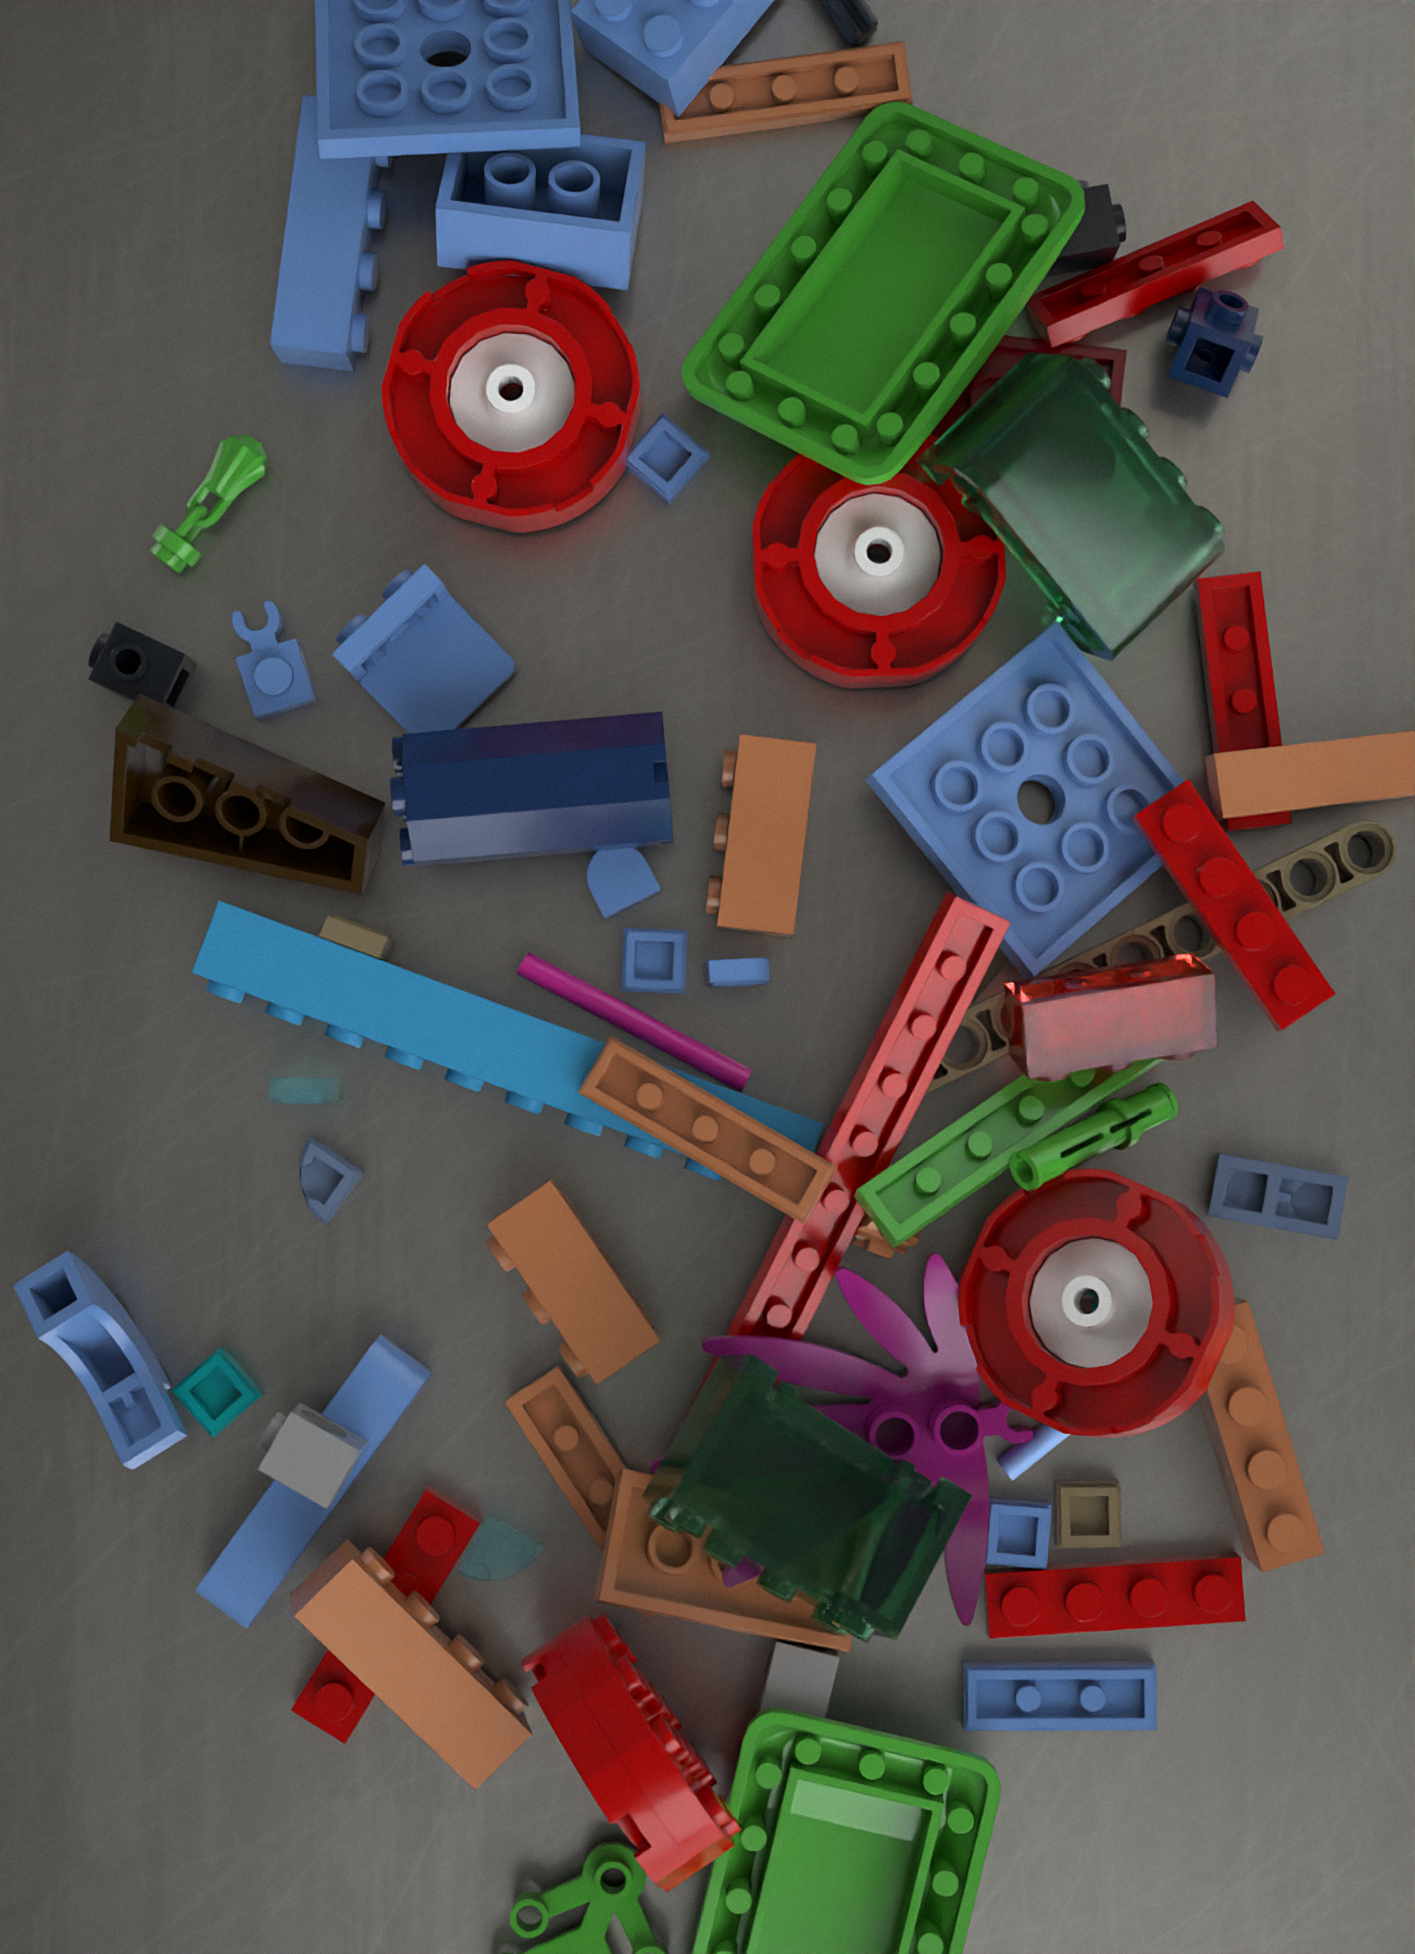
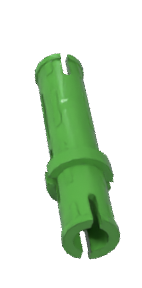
M1157 1082L1124 1100L1112 1098L1098 1105L1094 1115L1070 1127H1066L1026 1149L1012 1153L1009 1161L1011 1174L1020 1187L1027 1191L1035 1190L1043 1183L1061 1175L1067 1170L1084 1164L1112 1148L1124 1150L1136 1144L1143 1132L1176 1117L1178 1113L1176 1097L1168 1086Z

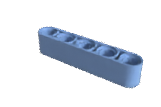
M380 1335L321 1414L368 1441L336 1499L326 1509L274 1479L199 1583L195 1592L241 1626L248 1629L426 1383L432 1371L383 1335Z

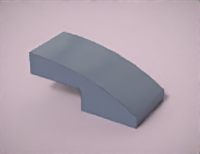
M1219 1153L1208 1216L1338 1240L1349 1177Z

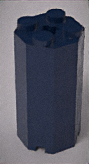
M662 712L403 734V737L392 738L394 770L396 776H401L391 777L390 780L392 808L394 816H403L405 826L407 825L405 828H400V850L403 866H430L674 844Z

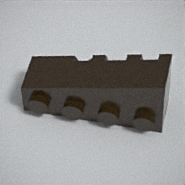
M139 693L116 727L109 841L362 895L379 857L385 802Z

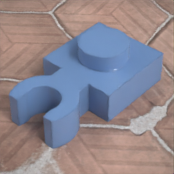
M271 600L264 602V607L268 614V622L261 630H250L247 620L240 610L232 612V625L235 632L252 649L251 653L236 657L235 659L254 717L258 721L319 702L299 641L294 638L280 643L279 637L283 631L284 619L279 608Z

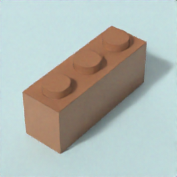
M740 734L738 751L725 749L721 787L733 789L730 814L717 813L713 850L726 852L723 877L710 875L706 913L718 915L717 929L787 938L793 937L817 743Z
M555 1178L486 1224L493 1233V1236L486 1240L490 1251L506 1272L516 1267L529 1286V1289L522 1293L525 1302L542 1325H545L550 1320L553 1321L565 1339V1342L559 1345L558 1349L568 1366L579 1379L588 1373L595 1385H598L661 1341V1333Z

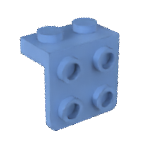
M425 563L415 573L407 569L394 578L382 594L386 601L369 618L364 614H360L351 620L338 634L336 641L340 646L332 653L337 661L408 733L458 729L515 672V663L512 657L448 593L443 582Z

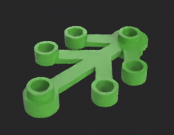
M621 1842L601 1844L594 1848L586 1857L582 1875L539 1894L536 1892H525L519 1895L512 1905L510 1924L515 1933L524 1938H534L542 1934L548 1925L550 1917L588 1902L589 1904L580 1926L517 1954H613L605 1934L614 1911L633 1948L632 1954H669L666 1946L656 1940L638 1899L645 1886L646 1872L633 1855L637 1851ZM616 1868L624 1873L626 1880L618 1887H610L603 1882L601 1875L607 1869ZM531 1905L539 1909L542 1918L537 1923L527 1924L520 1919L518 1911L524 1906Z

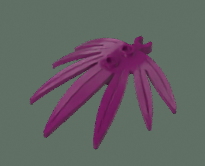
M936 1252L929 1253L925 1260L922 1275V1304L929 1332L936 1345V1350L934 1351L931 1350L912 1320L881 1289L844 1266H839L834 1271L846 1301L862 1325L889 1354L907 1367L906 1374L902 1376L855 1355L801 1340L759 1335H725L704 1338L701 1342L704 1351L740 1367L808 1388L869 1397V1401L867 1403H836L798 1407L771 1412L729 1424L694 1438L654 1459L651 1463V1471L654 1475L700 1478L766 1476L821 1469L868 1458L875 1459L872 1464L853 1470L815 1489L770 1521L739 1551L722 1572L724 1586L730 1588L748 1581L820 1545L867 1514L912 1478L917 1480V1484L892 1519L873 1564L865 1602V1622L869 1629H877L897 1603L918 1569L935 1533L945 1501L949 1499L944 1527L946 1577L957 1617L964 1626L971 1625L983 1578L989 1532V1483L983 1445L984 1436L1000 1435L1004 1440L1015 1444L1028 1442L1034 1437L1033 1430L1029 1426L1011 1427L1007 1425V1414L1012 1408L1004 1405L998 1398L993 1403L980 1404L979 1374L975 1368L978 1364L971 1350L966 1327L960 1326L958 1311L959 1286L942 1257Z

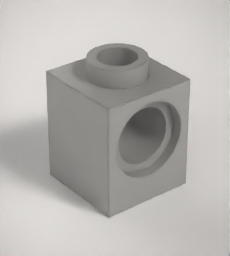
M300 1403L290 1411L287 1417L277 1412L271 1420L258 1444V1447L267 1453L257 1470L327 1509L338 1496L368 1441Z
M772 1638L757 1700V1713L769 1708H784L825 1718L840 1658L839 1652Z

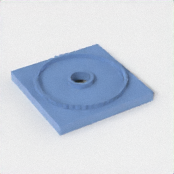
M315 0L317 142L320 159L581 147L573 26L570 12L571 0ZM445 51L457 52L467 58L461 64L453 67H437L426 62L432 55Z
M1058 621L1042 631L865 778V781L959 897L992 911L1011 922L999 947L1025 980L1036 977L1163 865L1131 817L1184 781ZM1023 782H1039L1045 785L1052 793L1055 809L1052 818L1045 825L1035 824L1021 813L1017 802V794Z

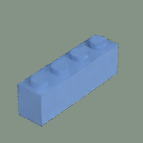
M311 95L302 96L270 346L280 363L355 372L357 352H367L370 338L369 314H362L365 290L374 291L378 277V253L370 251L373 228L382 229L386 215V191L379 190L381 167L390 168L393 156L320 159L317 142V96Z

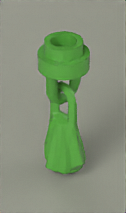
M250 435L228 436V439L221 440L207 475L188 500L185 510L186 518L175 531L160 524L151 536L156 541L149 551L179 574L186 565L193 568L202 556L191 544L200 530L215 524L244 489L265 475L267 456L262 448V443ZM211 491L220 499L208 514L209 509L204 505H199Z

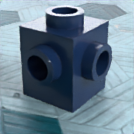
M1199 287L1190 309L1179 306L1168 330L1165 343L1175 346L1168 377L1228 398L1239 371L1247 373L1251 371L1261 348L1263 336L1254 333L1259 308L1249 305L1243 297L1226 290L1212 292Z

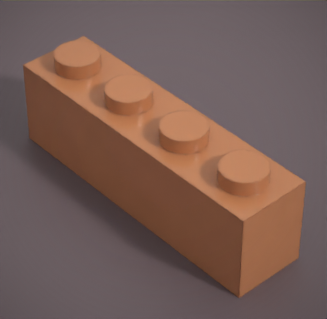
M1234 1296L1235 1315L1233 1331L1209 1386L1198 1401L1245 1556L1260 1571L1265 1572L1325 1554L1249 1302Z
M346 1539L290 1593L293 1616L476 1790L532 1735L523 1712L529 1706L527 1701L507 1679L502 1677L495 1683L480 1669L485 1663L483 1658L463 1636L458 1634L451 1641L435 1625L440 1620V1617L420 1594L413 1591L406 1597L391 1582L396 1576L394 1571L375 1550L368 1547L361 1553Z

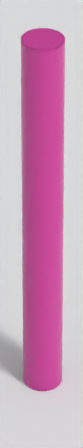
M530 952L526 954L517 971L519 976L739 1092L743 1090L752 1072V1069Z

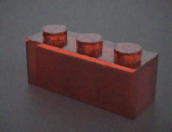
M1193 953L1004 983L1009 1055L1028 1079L1034 1078L1043 1082L1060 1081L1069 1077L1073 1071L1091 1068L1104 1071H1119L1131 1067L1133 1061L1156 1057L1172 1061L1184 1060L1194 1056L1197 1050L1218 1047L1215 974Z

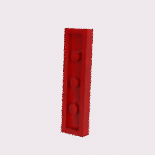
M1252 200L1033 294L1025 305L1028 321L1051 348L1079 341L1095 329L1119 319L1135 317L1151 305L1177 294L1193 292L1207 281L1235 269L1251 267L1258 263L1261 258L1284 249L1281 226Z
M1261 571L1197 578L1193 582L1214 754L1282 746ZM1291 811L1222 819L1225 833L1287 826L1292 823Z
M1189 779L1183 781L1131 817L1276 1031H1283L1336 995Z
M428 1486L384 1557V1560L396 1575L391 1582L406 1597L413 1591H416L431 1605L480 1525L482 1518ZM327 1650L291 1711L346 1744L375 1694L331 1651Z
M1236 1552L1047 1565V1569L1025 1567L984 1569L983 1572L986 1628L989 1639L1246 1622L1241 1556Z

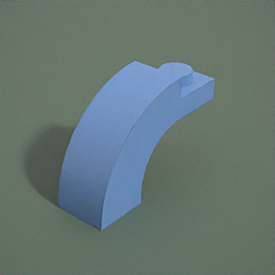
M68 1250L13 1284L37 1338L52 1347L65 1360L84 1386L123 1466L134 1470L188 1436L166 1391L172 1386L155 1354L118 1299L80 1258Z

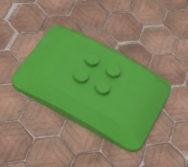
M889 102L876 107L865 117L687 355L682 365V379L688 393L697 401L854 482L874 485L890 480L918 450L974 378L1068 242L1085 212V195L1080 183L1065 173L911 104Z
M769 1708L758 1712L749 1721L744 1731L726 1803L742 1830L732 1836L735 1846L712 1861L691 1954H962L1000 1801L1001 1783L995 1767L986 1758L975 1753L793 1710Z

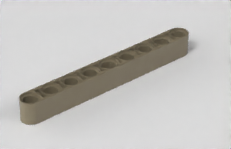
M1364 820L1331 832L1252 870V872L1284 919L1288 920L1383 874L1391 867L1396 858L1397 845L1394 835L1388 827L1378 821ZM1353 835L1363 837L1371 845L1373 852L1372 860L1366 868H1360L1349 858L1347 851L1348 842ZM1297 862L1306 864L1315 874V888L1308 896L1299 894L1291 886L1290 871ZM1186 902L1048 968L1034 978L1023 980L968 1007L959 1026L969 1030L973 1035L975 1041L973 1054L969 1059L961 1063H955L944 1055L926 1093L1220 953L1222 950L1189 902ZM1182 917L1192 918L1201 927L1202 942L1193 952L1184 950L1175 940L1174 928ZM1125 944L1138 947L1145 957V969L1141 976L1135 980L1123 976L1117 968V953ZM1068 971L1079 973L1088 983V997L1079 1007H1071L1064 1003L1058 992L1059 981ZM1012 998L1025 1002L1032 1014L1028 1030L1021 1035H1013L1006 1031L1000 1020L1002 1007Z

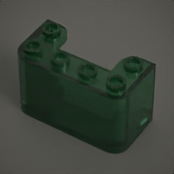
M1028 352L924 452L917 461L937 485H942L949 477L952 478L953 486L964 496L960 502L967 511L981 514L1050 599L1045 605L1052 615L1058 616L1054 622L1058 621L1082 652L1113 661L1224 553L1225 546L1221 537L1225 534V529L1215 515L1203 506H1196L1186 493L1184 488L1188 485V481L1181 470L1165 457L1159 458L1146 439L1150 436V432L1141 418L1132 410L1126 407L1121 408L1108 391L1112 385L1111 380L1100 365L1086 356L1079 361L1068 355Z
M754 1355L720 1356L641 1495L651 1505L646 1516L675 1534L681 1535L684 1531L696 1538L702 1537L706 1539L701 1548L704 1553L732 1569H736L740 1561L760 1573L756 1581L759 1587L787 1603H791L796 1595L815 1607L810 1616L811 1619L840 1636L845 1637L848 1633L866 1643L869 1642L872 1635L897 1640L972 1495L946 1478L940 1477L936 1486H930L932 1481L919 1472L914 1471L916 1466L909 1461L891 1458L794 1396L796 1389L786 1383H774L779 1371Z

